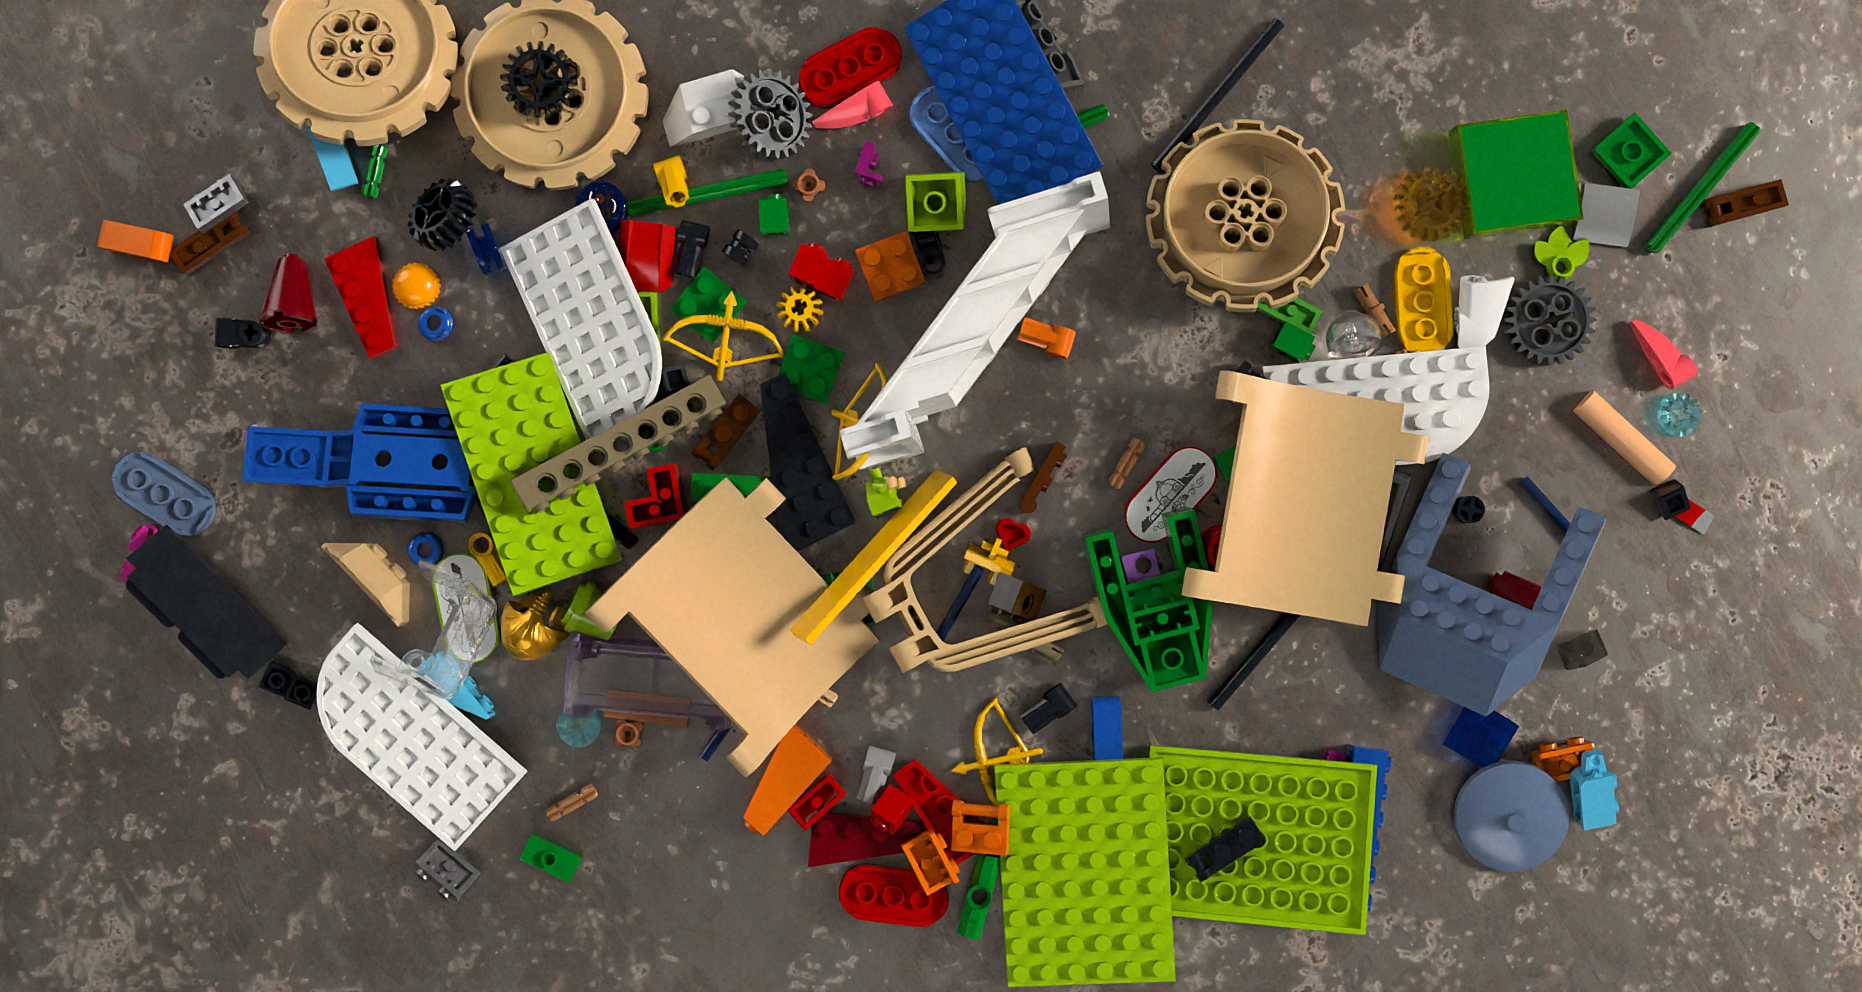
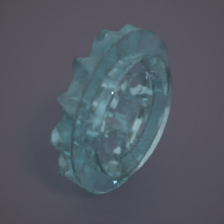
M1673 393L1665 397L1660 403L1657 412L1658 421L1662 429L1670 435L1679 437L1695 432L1703 422L1701 417L1704 410L1700 408L1699 400L1690 396V393ZM1683 407L1685 408L1684 413L1690 418L1681 419L1679 422V416L1671 410H1681Z
M580 702L566 706L558 715L556 727L559 737L568 745L583 747L595 741L601 731V718L596 709L589 704ZM575 717L578 721L586 718L589 719L582 726L583 732L579 729L569 731L572 728L571 726L575 724L573 721Z

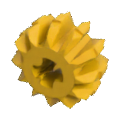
M802 285L800 293H797L795 286L790 287L792 296L785 292L781 294L787 302H777L778 308L785 309L779 312L777 316L779 319L787 318L783 324L784 327L788 328L794 322V332H799L800 324H803L805 331L808 332L810 331L809 321L816 326L819 324V321L813 316H823V310L815 308L823 304L822 299L813 300L817 294L815 290L810 291L806 295L807 287L805 285ZM797 303H802L803 306L807 305L803 315H799L798 312L793 313V310L797 309Z

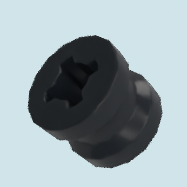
M1462 496L1457 499L1452 514L1460 523H1476L1483 518L1485 506L1478 497Z

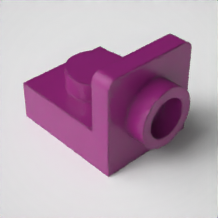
M865 141L855 170V178L859 179L858 182L860 184L874 188L875 184L881 186L883 176L869 172V169H875L879 154L875 153L876 144Z

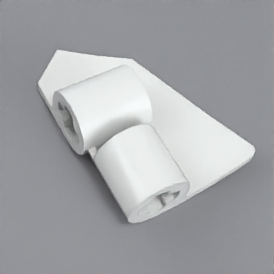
M1476 275L1460 278L1459 307H1455L1453 313V323L1455 331L1458 333L1457 346L1459 348L1485 346L1495 337L1514 282L1512 276L1493 281H1487L1484 277Z

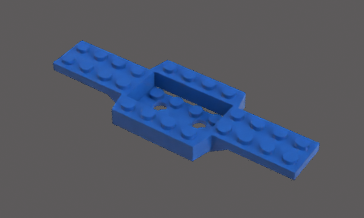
M361 403L352 429L340 431L248 426L242 481L245 483L346 489L349 510L355 517L468 523L478 494L447 408ZM383 451L389 452L391 462L384 467L378 466L376 464L378 453ZM437 455H445L448 459L447 466L442 470H436L432 466V461ZM359 482L459 487L463 492L358 486Z

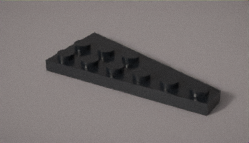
M783 373L760 384L759 388L765 423L771 483L786 498L775 509L777 531L796 551H799L855 524L856 521L837 481L832 478L834 474L786 373Z

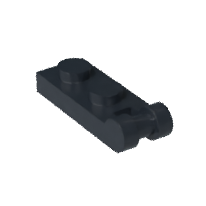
M1251 816L1196 849L1184 859L1189 866H1193L1197 873L1195 876L1201 883L1266 842V839ZM1208 854L1213 863L1206 867L1201 858Z

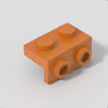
M1582 736L1566 739V744L1556 745V742L1540 744L1538 750L1531 751L1533 764L1548 773L1556 782L1570 779L1572 770L1581 767L1582 752L1591 751L1590 749L1595 748L1592 741L1584 740Z
M928 829L900 845L927 896L951 882L954 884L959 882L956 875L960 872L952 857L947 858L943 850L947 848V845L940 833L935 834L931 829Z

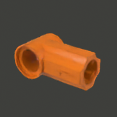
M1025 317L1017 341L1045 349L1044 351L1048 354L1068 359L1076 332L1063 326H1050Z

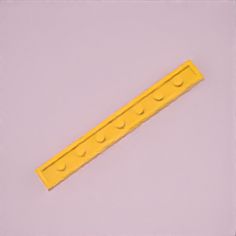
M935 470L793 625L790 632L796 638L811 645L956 485L957 482L954 477Z

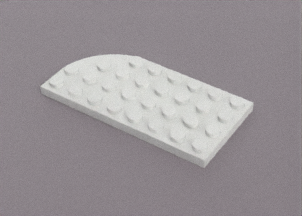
M589 199L502 246L500 251L546 352L550 354L557 377L585 439L588 440L650 407L656 397L661 380V347L596 200Z
M1486 346L1262 367V375L1268 380L1350 396L1405 404L1401 432L1429 437L1425 463L1440 459L1442 453L1449 454L1461 446L1479 425L1489 399L1490 386ZM1396 461V462H1395V466H1397V465H1408V464H1419V463L1407 462V461Z
M359 623L355 624L325 659L317 683V706L322 725L332 744L445 844L456 851L526 774L527 770Z

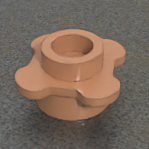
M810 168L806 169L804 174L799 179H795L792 184L793 188L799 190L803 195V199L807 202L813 201L814 196L819 191H824L826 187L825 182L819 180L815 175V171ZM807 183L812 184L810 188H808L806 185Z
M625 719L618 720L616 722L617 731L614 743L617 746L630 745L632 748L639 747L641 745L640 731L643 729V724L640 721L633 723L627 722ZM627 731L631 732L630 736L626 735Z

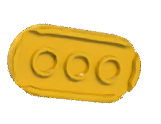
M1416 247L1403 254L1398 259L1393 270L1397 338L1403 348L1409 353L1444 350L1451 341L1454 331L1450 268L1446 259L1437 253L1436 250L1429 247Z

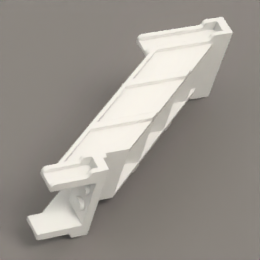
M1100 171L1076 178L1068 184L987 209L996 238L858 423L840 430L847 459L856 457L857 460L858 456L870 453L859 470L925 453L916 424L929 421L927 415L954 408L959 404L986 366L996 356L997 351L1038 296L1049 285L1050 280L1082 237L1110 228L1108 196Z

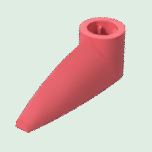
M877 81L812 121L815 128L834 129L848 127L883 114L893 104L881 83Z
M1638 319L1629 323L1652 367L1668 389H1674L1697 376V368L1692 359L1687 355H1682L1676 346L1662 333Z

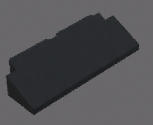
M168 525L163 526L126 558L136 568L127 576V590L165 627L170 628L175 625L180 630L178 640L216 678L223 679L226 676L229 678L239 670L249 679L287 645Z

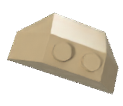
M324 543L321 546L397 627L405 626L409 622L410 582L405 578L406 572L396 563L392 565L385 558L388 554L378 544L373 545L372 543Z

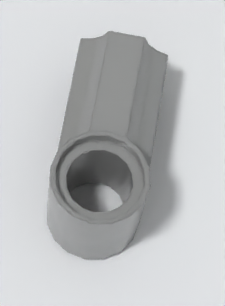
M869 745L863 766L864 774L856 799L870 804H875L884 792L887 776H890L896 756L895 752Z

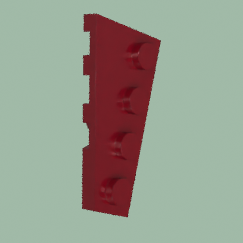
M826 812L812 825L808 867L904 853L900 845L922 833L924 823L923 821L905 819L896 833L892 835L887 831L884 833L876 829L872 821H870L871 816Z

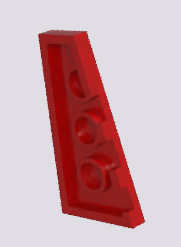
M375 236L324 258L369 359H374L397 348L392 317L388 309L387 290L383 281L382 262L379 259L377 248L379 245Z
M916 758L893 773L894 778L903 792L913 799V807L927 829H931L935 834L940 833L947 845V848L943 849L947 858L952 857L956 864L959 865L976 854L972 852L951 851L952 804L954 800L960 799ZM964 815V822L986 824L978 816Z

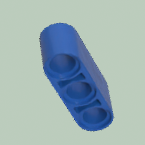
M1120 696L1091 697L1093 760L1123 759Z

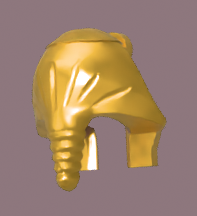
M550 590L543 591L540 596L535 594L528 596L526 594L519 602L509 600L505 604L501 619L502 643L508 653L520 661L535 660L556 648L570 635L569 632L563 630L564 623L560 622L565 610L556 606L547 623L549 626L544 624V617L551 599Z

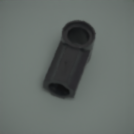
M687 220L681 221L677 234L678 247L671 272L689 278L696 277L702 250H705L708 243L710 226Z
M1060 682L1044 693L1042 699L1023 711L1019 716L1031 733L1035 734L1056 718L1060 719L1067 715L1078 704L1064 684Z

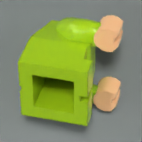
M880 468L870 470L869 473L872 481L866 483V492L872 516H881L900 509L904 502L903 499L898 498L896 493L897 490L906 487L904 477L897 479L893 476L883 477Z

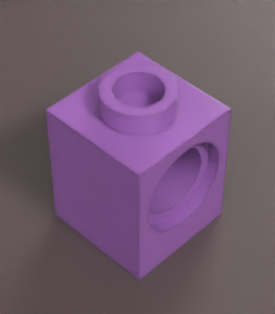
M1154 548L1119 556L1125 583L1160 575L1159 569H1163L1160 553H1155ZM1140 557L1146 558L1149 562V569L1145 573H1139L1135 568V563Z

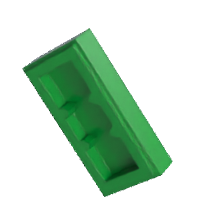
M532 833L519 860L570 883L583 856Z

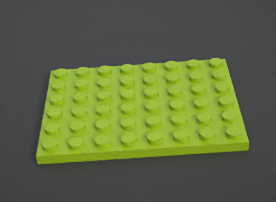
M1150 745V758L1163 757L1172 916L1366 935L1377 764ZM1251 816L1265 837L1266 842L1200 883L1195 876L1197 873L1193 866H1189L1184 858ZM1208 854L1201 858L1206 867L1213 863Z
M1163 757L995 764L997 806H1000V804L1010 805L1009 851L1006 856L1000 855L1008 987L1176 981Z

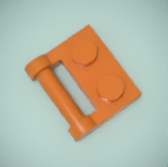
M954 800L952 804L951 851L1008 855L1010 805L965 804L962 800ZM964 815L997 817L999 825L964 822Z

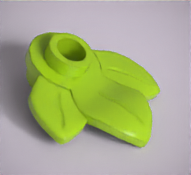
M1558 226L1550 233L1547 242H1535L1534 255L1539 263L1546 266L1548 275H1553L1556 281L1562 276L1566 280L1573 275L1575 267L1586 261L1590 245L1588 240L1572 243L1567 231L1562 226ZM1557 263L1563 265L1564 269L1562 272L1556 270Z

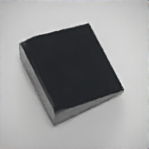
M684 363L662 367L661 380L657 392L659 398L668 397L690 385Z
M1672 479L1650 490L1664 520H1668L1691 509L1685 488L1676 479Z

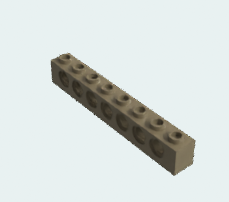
M708 375L512 479L511 486L527 514L532 511L535 514H539L551 507L549 502L559 497L561 501L574 495L576 493L574 489L582 484L589 487L601 480L599 475L608 470L613 474L626 466L625 461L633 457L635 460H639L650 453L649 448L657 444L660 447L669 444L675 440L673 435L681 431L687 434L699 427V421L705 418L711 421L723 414L722 409H724L726 401L711 375ZM690 401L698 402L701 405V411L698 413L689 411L687 403ZM665 414H673L677 418V424L668 426L663 422L662 417ZM641 427L650 428L653 432V437L650 439L641 438L638 434V429ZM617 440H624L627 442L629 449L626 452H618L614 449L613 443ZM592 453L601 454L604 458L603 464L599 466L592 465L588 460L589 455ZM568 466H573L578 469L579 476L575 479H568L564 476L563 470ZM542 480H550L554 484V489L549 493H544L539 490L538 484Z

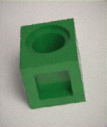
M778 194L766 195L765 199L759 200L760 233L762 237L790 236L787 199L782 198Z
M1284 322L1280 325L1268 349L1295 363H1300L1304 359L1308 360L1315 349V345L1312 344L1315 336L1288 322Z

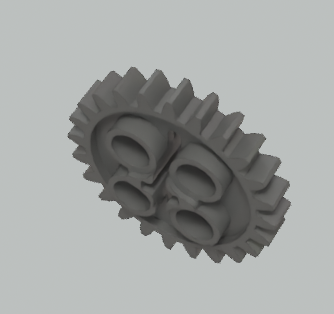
M761 69L744 76L743 80L736 83L738 88L731 91L735 99L728 102L730 106L734 107V110L729 112L728 116L735 118V122L730 124V127H738L739 131L735 137L743 136L742 147L751 145L750 154L759 152L760 159L769 156L770 161L778 158L780 160L797 153V149L804 147L803 140L810 137L805 130L812 128V125L806 122V119L812 117V114L805 111V108L810 106V103L802 101L806 93L801 92L798 94L796 91L799 84L790 85L791 76L788 75L782 78L781 71L772 73L771 69L763 72Z
M1553 275L1547 276L1546 283L1542 276L1537 277L1535 280L1536 286L1532 281L1525 282L1527 290L1521 287L1517 288L1516 292L1519 298L1510 297L1509 300L1514 306L1504 309L1511 314V317L1503 319V322L1511 325L1504 333H1512L1514 336L1508 341L1509 344H1519L1515 352L1519 353L1525 350V360L1532 358L1534 355L1535 364H1540L1544 358L1546 365H1552L1554 358L1557 364L1564 363V356L1568 360H1573L1575 358L1573 350L1577 353H1583L1584 350L1580 344H1590L1591 341L1586 337V334L1595 333V330L1589 327V323L1597 321L1596 318L1589 317V313L1596 310V308L1587 307L1586 305L1592 298L1581 297L1585 289L1579 288L1574 290L1576 281H1570L1565 285L1564 276L1559 277L1556 283ZM1557 296L1562 297L1565 301V307L1562 311L1558 310L1555 306ZM1530 303L1535 304L1538 308V314L1535 318L1531 317L1527 312ZM1569 312L1573 313V317L1529 329L1526 328L1527 323ZM1564 323H1568L1572 328V333L1569 337H1565L1562 334L1561 328ZM1537 330L1542 331L1545 335V340L1541 345L1534 339Z

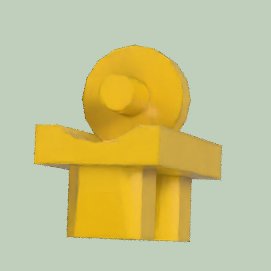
M996 538L994 545L983 541L981 547L970 542L964 556L966 560L963 571L970 574L975 565L985 567L991 570L987 581L995 586L1000 572L1011 576L1015 562L1006 559L1009 551L999 547L1002 539Z

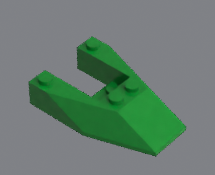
M1189 507L1161 514L1175 571L1130 583H1125L1113 531L1109 528L1081 534L1104 618L1152 693L1206 679L1213 601L1181 595L1186 567L1209 571L1195 510Z

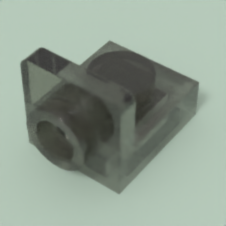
M1598 629L1588 631L1571 641L1561 642L1556 645L1566 670L1587 667L1608 655Z

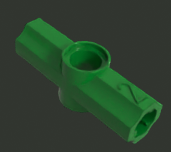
M983 853L977 854L957 934L970 939L980 940L988 908L992 901V893L1000 867V856ZM983 889L986 891L987 896L983 901H975L971 896L973 891Z

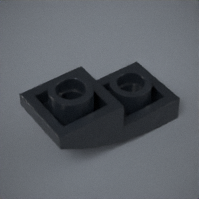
M271 660L258 687L282 696L288 702L310 710L317 696L318 681Z

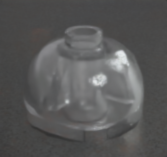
M1356 310L1343 312L1341 316L1330 324L1326 333L1328 354L1330 353V356L1337 360L1357 358L1355 354L1364 352L1366 357L1380 351L1384 346L1382 332L1376 320L1370 315L1357 312Z

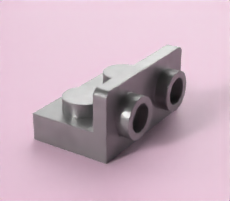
M228 174L218 179L215 184L203 192L194 195L191 200L183 205L197 230L205 233L247 205L249 201L243 193V185L232 175Z
M439 837L415 862L414 866L417 870L415 874L420 880L426 884L429 882L433 883L438 888L436 892L447 902L453 900L455 903L459 901L464 892L481 874Z

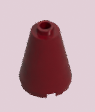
M285 254L284 257L279 258L259 315V323L263 322V327L276 332L293 333V328H302V333H307L317 328V316L307 263L297 254Z
M1504 571L1502 574L1496 572L1487 584L1491 587L1489 593L1532 610L1542 588L1541 585L1508 571Z

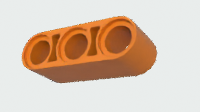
M103 220L97 247L168 263L174 235Z

